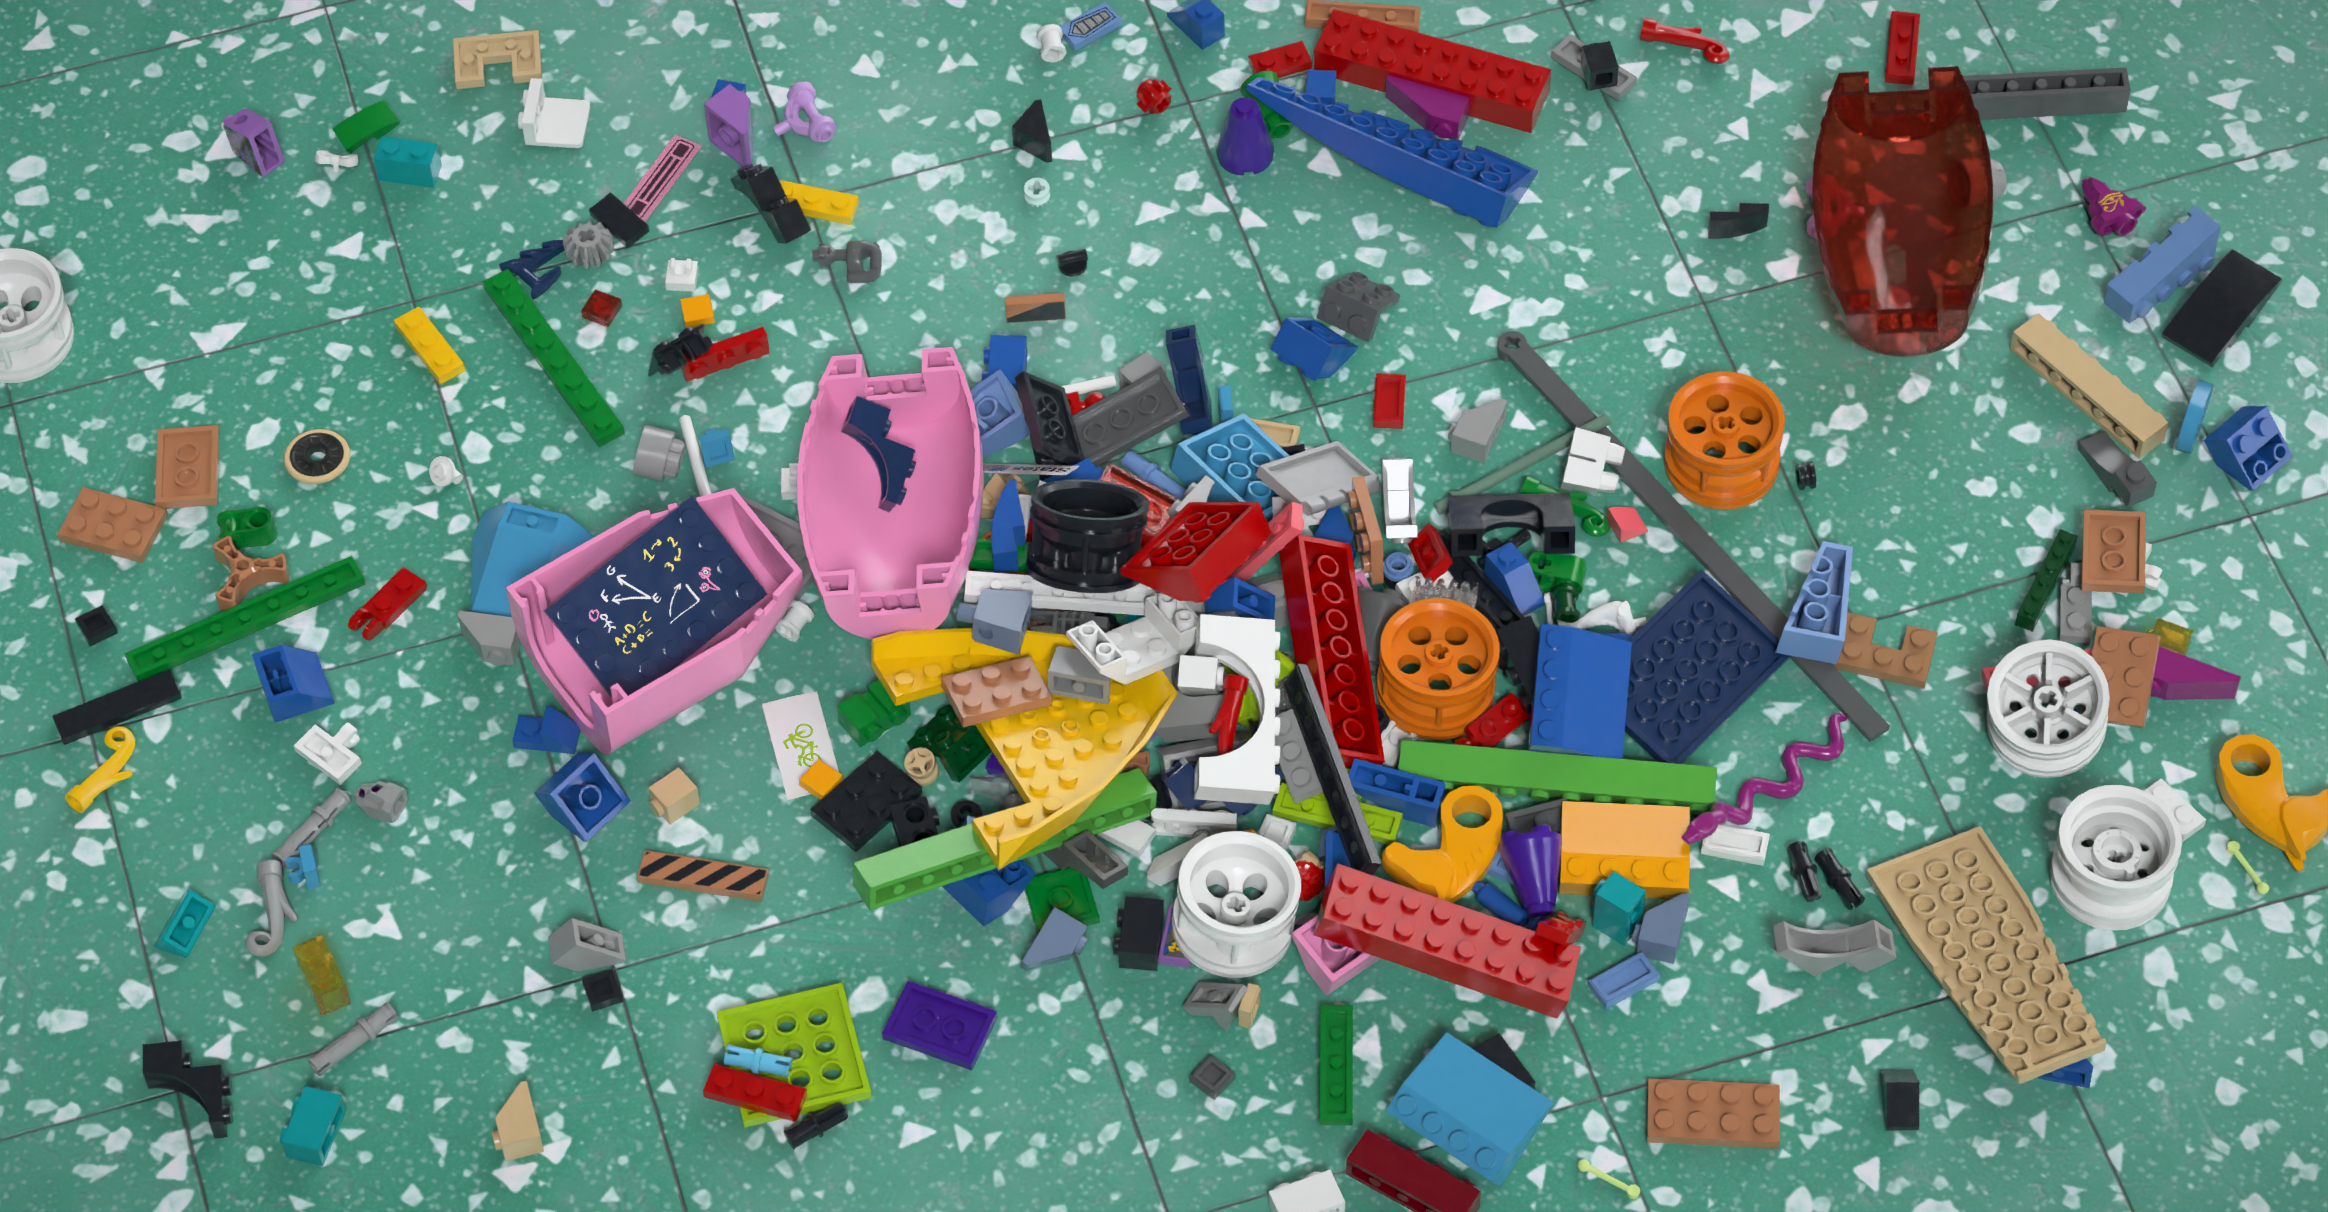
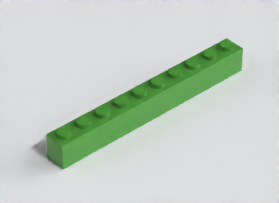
M1401 740L1398 768L1400 771L1445 782V793H1449L1461 786H1480L1493 793H1498V796L1502 798H1517V795L1530 796L1531 800L1548 801L1550 797L1566 798L1567 801L1571 802L1585 800L1593 801V803L1690 807V814L1700 815L1707 811L1711 812V806L1715 803L1717 767L1410 740Z
M1140 768L1121 773L1073 824L1013 862L1063 846V843L1086 830L1096 835L1151 816V811L1156 808L1157 791ZM973 823L854 862L853 886L868 909L873 910L997 868L972 829Z

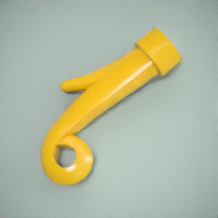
M117 726L106 732L104 742L109 748L116 750V752L82 783L74 785L65 795V800L72 809L83 813L100 793L117 782L130 778L133 775L131 770L118 773L126 764L135 748L136 740L129 729ZM119 737L123 738L124 741L117 742L114 739Z

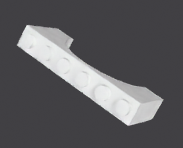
M1200 614L1195 628V656L1218 658L1220 663L1228 666L1240 676L1249 679V687L1256 698L1259 708V727L1253 737L1240 748L1220 756L1199 757L1194 770V799L1270 805L1273 795L1279 793L1280 775L1275 774V765L1279 764L1280 746H1275V736L1279 735L1280 717H1275V707H1279L1280 689L1275 688V679L1279 678L1280 660H1275V651L1279 650L1280 632H1275V620Z

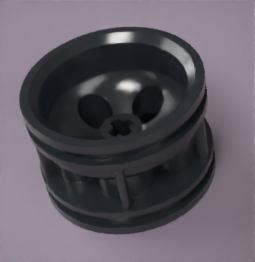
M1085 479L1054 481L1034 489L1031 495L1032 506L1030 509V517L1034 521L1032 542L1027 548L1028 558L1026 561V571L1033 579L1050 587L1081 593L1118 592L1139 584V582L1122 575L1119 569L1141 549L1142 531L1147 527V514L1149 511V501L1143 494L1123 485Z

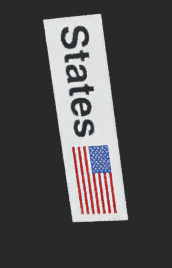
M983 463V472L1067 475L1080 466Z

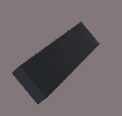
M167 670L53 715L52 718L64 745L182 698L170 670Z

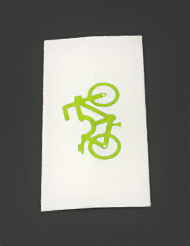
M817 691L762 704L787 800L810 795L811 793L799 786V779L818 759L839 772Z

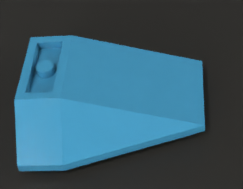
M510 501L483 512L473 535L470 612L512 617L506 587L595 536L565 514Z

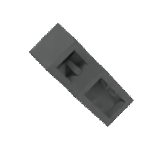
M2106 431L2079 441L2078 450L2107 490L2109 492L2116 491L2127 508L2154 496L2157 484L2154 477L2141 460L2136 462L2125 454Z
M1088 830L1063 843V846L1042 852L1061 870L1067 867L1074 869L1090 878L1102 889L1128 875V866Z

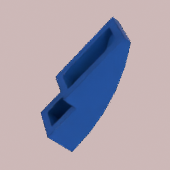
M1015 479L1008 481L994 512L991 532L994 573L1017 571L1018 554L1016 546L1026 545L1025 524Z

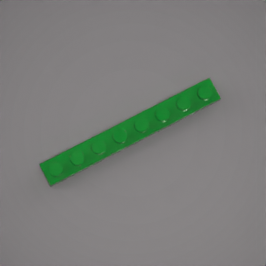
M509 269L482 281L486 293L597 446L601 447L624 435L623 425Z
M350 556L124 654L137 682L364 586L366 585L365 580L355 560Z

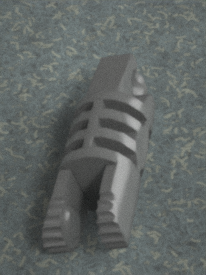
M1032 610V620L1041 623H1052V626H1031L1030 631L1066 635L1067 630L1092 620L1104 633L1110 631L1108 617L1095 616L1094 613Z

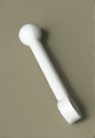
M1549 592L1544 593V601L1546 604L1547 624L1553 625V601Z

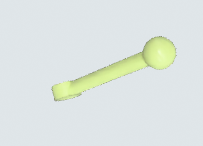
M2236 841L2228 842L2227 852L2236 856L2257 885V892L2262 895L2266 894L2269 891L2268 884L2260 880L2239 851L2240 844Z
M1586 1159L1578 1162L1577 1167L1581 1172L1588 1171L1626 1191L1630 1199H1637L1639 1197L1640 1188L1637 1185H1626L1594 1168Z

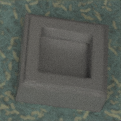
M1212 1055L1189 1076L1190 1083L1213 1100L1236 1079L1235 1072Z

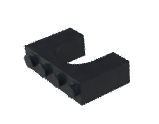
M1570 493L1448 496V529L1452 557L1483 556V535L1491 530L1505 527L1524 528L1537 533L1542 538L1544 554L1575 553V521Z

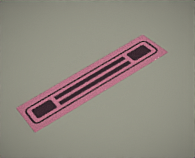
M675 134L625 200L624 204L646 222L702 145Z

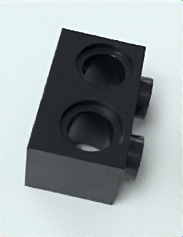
M926 796L890 806L891 823L899 847L938 835L936 826L940 825L938 813L935 807H929ZM914 820L920 821L918 823H912V821Z

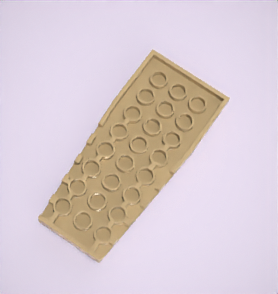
M1981 826L1867 869L1866 877L1910 946L2018 1084L2105 1051L2106 1039L2101 1038L2095 1027L2096 1021L2091 1013L2088 1014L2082 1003L2081 993L2078 988L2074 989L2069 979V971L2065 964H2061L2056 956V948L2051 938L2047 939L2043 932V924L2027 894Z

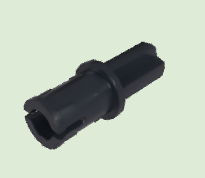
M1800 841L1794 842L1787 847V852L1794 869L1792 872L1793 878L1799 881L1803 897L1807 902L1819 900L1822 893L1815 875L1818 871L1817 866L1812 863L1807 844L1803 841L1802 843Z
M837 1102L814 1116L811 1113L808 1114L809 1118L784 1130L783 1133L794 1150L816 1136L823 1137L824 1131L846 1120L848 1113L843 1104Z

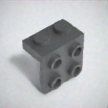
M1348 273L1326 286L1317 318L1369 342L1373 339L1381 312L1398 303L1400 294L1394 292L1393 288L1388 285L1377 284L1368 280V277L1362 273Z

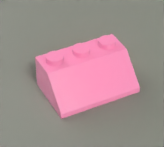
M1317 915L1292 932V937L1307 972L1327 996L1381 958L1314 936L1318 919Z

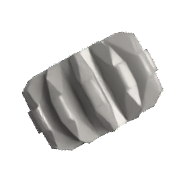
M590 219L587 224L582 225L577 221L576 228H568L567 236L563 240L565 256L568 261H572L576 268L584 265L586 270H588L590 265H595L599 268L600 261L609 262V254L613 253L614 248L609 229H604L601 222L593 225Z

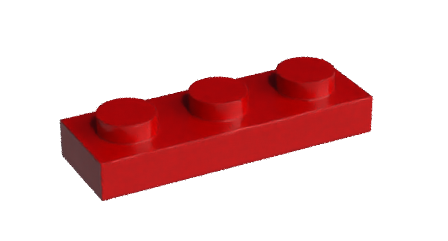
M760 327L714 343L709 348L710 351L697 359L695 358L694 361L690 362L686 358L687 365L682 366L681 370L685 381L688 382L693 379L703 378L722 369H729L734 365L751 359H758L770 353L767 333L764 327Z
M714 1064L703 1089V1095L708 1099L797 1122L807 1097V1089Z

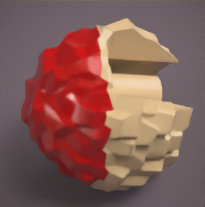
M1308 850L1304 851L1302 859L1294 861L1301 878L1299 900L1305 902L1316 898L1322 889L1325 888V866L1317 856Z

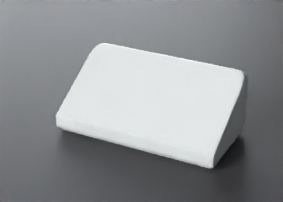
M1203 833L1155 857L1147 873V879L1162 886L1178 878L1185 856L1197 843L1207 838V834Z

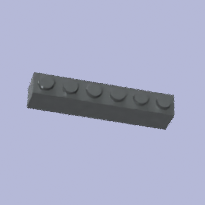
M2126 68L1955 76L1952 79L1949 100L1953 121L2120 113L2127 111L2131 88Z

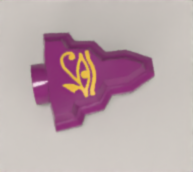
M2091 176L2082 180L2083 195L2090 203L2088 213L2092 217L2090 225L2098 235L2103 237L2116 232L2119 236H2125L2136 227L2137 219L2146 211V206L2137 198H2129L2122 191L2111 190L2106 183Z

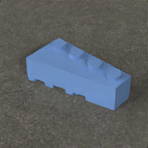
M2196 205L2188 211L2189 218L2182 225L2176 222L2168 229L2169 234L2160 245L2155 241L2147 248L2140 263L2135 259L2108 283L2104 303L2129 324L2138 317H2145L2153 306L2168 300L2176 289L2180 286H2187L2195 275L2201 271L2206 272L2214 264V255L2221 226Z
M1822 542L1783 629L1775 653L1837 664L1845 642L1853 547Z

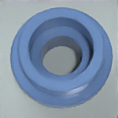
M1394 552L1383 562L1384 575L1389 580L1395 582L1407 579L1413 574V562L1405 553Z

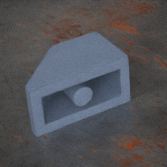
M1682 893L1645 912L1642 924L1636 923L1632 942L1638 943L1637 953L1642 951L1647 958L1674 964L1688 912L1690 894Z
M1054 907L1023 958L1020 968L1026 971L1070 960L1074 952L1080 955L1089 940L1085 936L1088 926Z

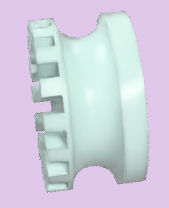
M1032 178L1025 183L1024 199L1027 204H1031L1032 207L1034 205L1036 207L1041 205L1042 207L1044 203L1047 204V201L1050 200V187L1046 180ZM1035 189L1040 190L1038 195L1033 194Z

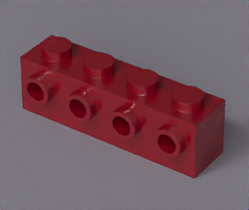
M1367 1129L1347 1157L1346 1175L1413 1212H1477L1480 1208L1481 1191L1473 1183L1467 1180L1461 1181L1450 1175L1444 1167L1438 1164L1432 1165L1421 1159L1415 1151L1397 1146L1384 1134H1376Z

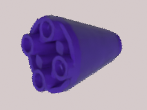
M1549 825L1532 827V832L1519 834L1518 831L1502 833L1500 835L1501 842L1499 843L1500 854L1524 909L1528 911V916L1538 918L1540 915L1545 917L1552 915L1557 898L1562 848L1561 834L1552 832Z

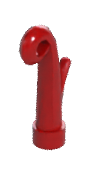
M1644 18L1640 40L1652 43L1653 41L1704 50L1705 58L1714 64H1722L1730 57L1726 46L1717 40L1701 35L1702 29L1700 27H1674L1657 23L1658 20Z
M1226 674L1224 676L1222 691H1224L1223 700L1218 714L1209 728L1210 734L1218 731V756L1232 752L1243 697L1247 694L1249 679L1244 676Z

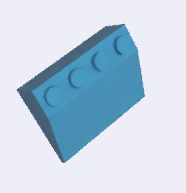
M1243 413L1178 443L1170 470L1188 487L1192 482L1198 484L1205 475L1215 481L1207 502H1259L1268 523L1273 519L1272 497L1279 495L1256 476V472L1260 465L1288 457L1289 455Z
M1446 1032L1404 1081L1385 1111L1489 1181L1502 1186L1551 1110L1554 1102Z

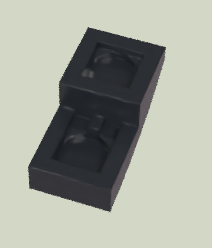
M1740 203L1739 212L1710 211L1708 239L1738 237L1767 227L1769 204Z

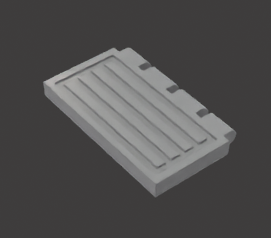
M1339 441L1260 465L1256 472V476L1286 503L1290 504L1293 501L1303 505L1302 512L1307 516L1348 503L1347 492L1352 491V478L1364 476L1369 495L1382 490V485L1378 481L1379 476Z

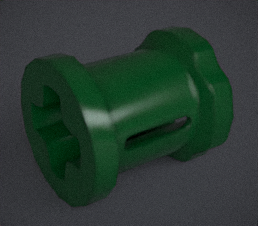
M1562 585L1551 591V599L1555 606L1552 621L1557 624V620L1573 623L1580 618V613L1576 610V600L1579 595L1575 587Z

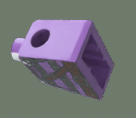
M242 109L234 116L229 115L223 119L221 127L227 135L232 151L261 177H265L285 162L269 120L248 109Z

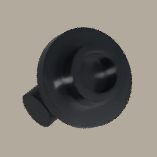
M1086 249L1068 251L1056 256L1058 269L1066 276H1079L1087 269L1088 255Z

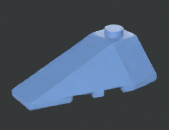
M1000 369L971 390L978 420L983 458L1016 444L1030 434L1018 392Z

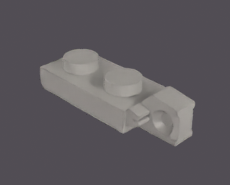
M2071 563L2069 579H2062V585L2060 586L2059 641L2090 644L2092 638V591H2081L2082 564Z

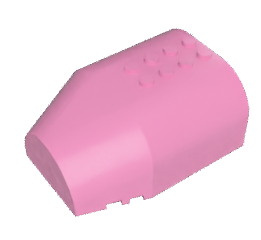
M734 488L697 497L696 501L768 595L670 672L629 696L616 683L610 687L612 699L548 618L544 610L676 508L677 503L667 505L668 510L650 514L649 510L638 512L506 587L516 632L534 668L568 715L577 723L586 738L605 755L613 753L740 679L802 589V570Z

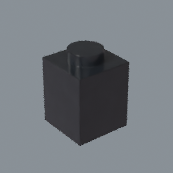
M1611 42L1592 43L1582 46L1581 67L1589 91L1617 86L1619 66Z

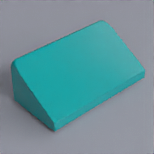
M189 889L180 898L154 946L160 950L187 958L216 905Z

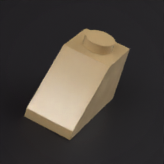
M523 1081L519 1083L495 1117L498 1130L492 1131L496 1151L503 1149L505 1161L544 1152L528 1083Z

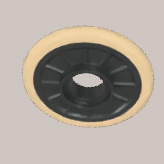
M314 429L298 435L289 443L284 454V464L289 474L296 480L308 484H321L335 479L346 469L350 460V448L346 440L336 432L325 429ZM315 452L325 454L324 458L319 461L309 459Z

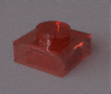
M595 289L581 310L582 318L609 327L621 309L622 301L620 298Z

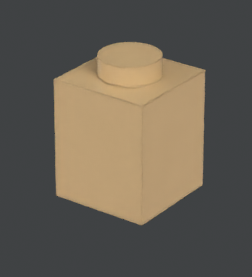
M679 767L648 787L651 800L648 802L650 809L658 818L662 816L669 825L700 805L697 786Z

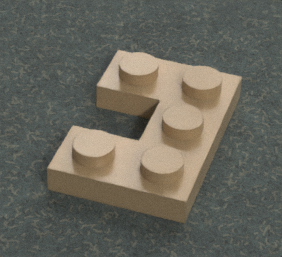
M539 30L453 38L456 89L485 87L484 65L512 62L514 84L530 82L531 78L542 79Z

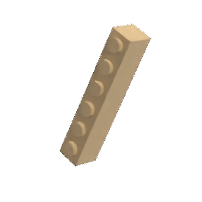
M2038 313L2013 331L2010 350L2135 457L2141 459L2165 441L2169 422L2166 421L2164 416L2148 406L2141 396L2129 390L2117 376L2112 375L2103 368L2096 358L2084 352L2073 339L2065 336L2052 321L2045 319Z

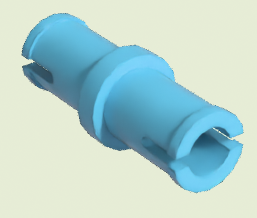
M731 1044L727 1045L726 1051L728 1053H725L724 1065L751 1069L754 1074H759L761 1071L784 1076L785 1078L789 1077L792 1057L766 1053L762 1048L751 1050L732 1046Z

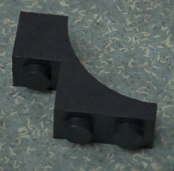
M748 164L738 169V175L730 179L734 188L746 195L759 210L777 243L787 244L811 231L797 199L787 198L773 167L762 166L761 164L755 166Z
M182 1040L143 1044V1075L148 1089H169L189 1096L201 1105L209 1116V1124L214 1139L228 1137L227 1125L233 1123L232 1107L227 1105V1096H232V1082L230 1076H225L222 1065L193 1067L191 1052H185Z

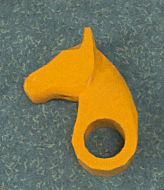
M2255 734L2237 735L2224 743L2215 768L2216 784L2222 799L2247 828L2263 840L2283 850L2295 872L2303 871V860L2307 859L2305 852L2315 847L2328 833V788L2313 796H2288L2284 786L2279 750L2271 741ZM2240 761H2249L2261 767L2264 774L2246 776L2239 773L2233 767V764Z
M1461 786L1449 792L1441 803L1440 808L1441 848L1415 850L1404 844L1393 842L1382 852V869L1402 886L1451 903L1456 902L1470 892L1478 880L1481 881L1485 877L1499 851L1503 820L1502 804L1493 792L1480 786ZM1466 812H1474L1482 815L1488 822L1478 828H1467L1458 824L1455 818Z

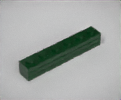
M2062 529L2059 530L2017 613L2016 626L2031 632L2034 631L2076 547L2077 535Z

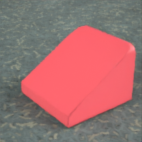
M1634 507L1608 508L1607 519L1620 543L1648 533L1647 527Z

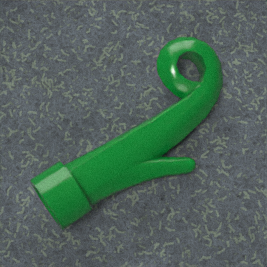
M1529 475L1526 477L1520 494L1570 493L1573 515L1585 519L1582 524L1585 532L1594 537H1601L1609 532L1610 523L1607 517L1599 510L1583 502L1587 499L1586 493L1552 488L1542 484L1539 479Z

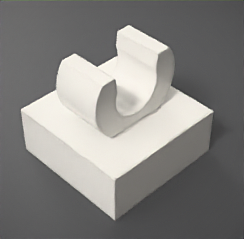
M675 258L668 260L665 281L666 290L696 291L699 270L698 261H692L691 259L675 260Z
M789 463V468H781L782 500L797 499L798 463Z

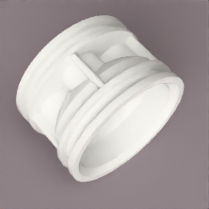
M18 248L0 249V304L8 303V306L0 310V382L19 383L30 381L52 371L65 359L74 341V325L69 308L64 301V292L59 275L54 266L43 256L29 250ZM30 301L40 302L34 310H24L25 305Z
M1222 832L1209 836L1197 843L1187 853L1181 864L1177 883V897L1172 915L1173 936L1184 956L1206 972L1229 978L1258 975L1276 965L1284 957L1291 944L1295 914L1298 909L1301 893L1300 874L1291 856L1272 840L1250 832ZM1215 884L1221 885L1226 889L1227 894L1223 898H1217L1209 892L1207 887ZM1253 887L1264 894L1258 899L1249 900L1243 894V890ZM1261 917L1270 919L1259 925L1254 924V921Z

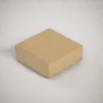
M1248 983L1246 994L1238 1009L1239 1026L1248 1029L1252 1027L1261 1003V988L1258 985Z

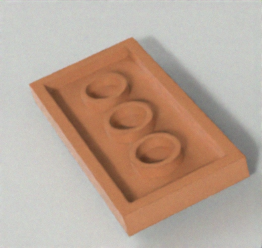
M1648 1079L1647 1142L1779 1149L1780 1085Z

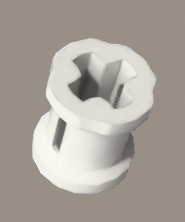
M1044 25L1037 32L1038 40L1042 43L1043 48L1040 52L1041 57L1046 62H1058L1066 55V48L1061 42L1063 36L1062 28L1058 25Z
M796 600L789 606L790 610L775 627L782 637L793 642L799 639L800 631L805 624L814 619L813 611L806 604Z

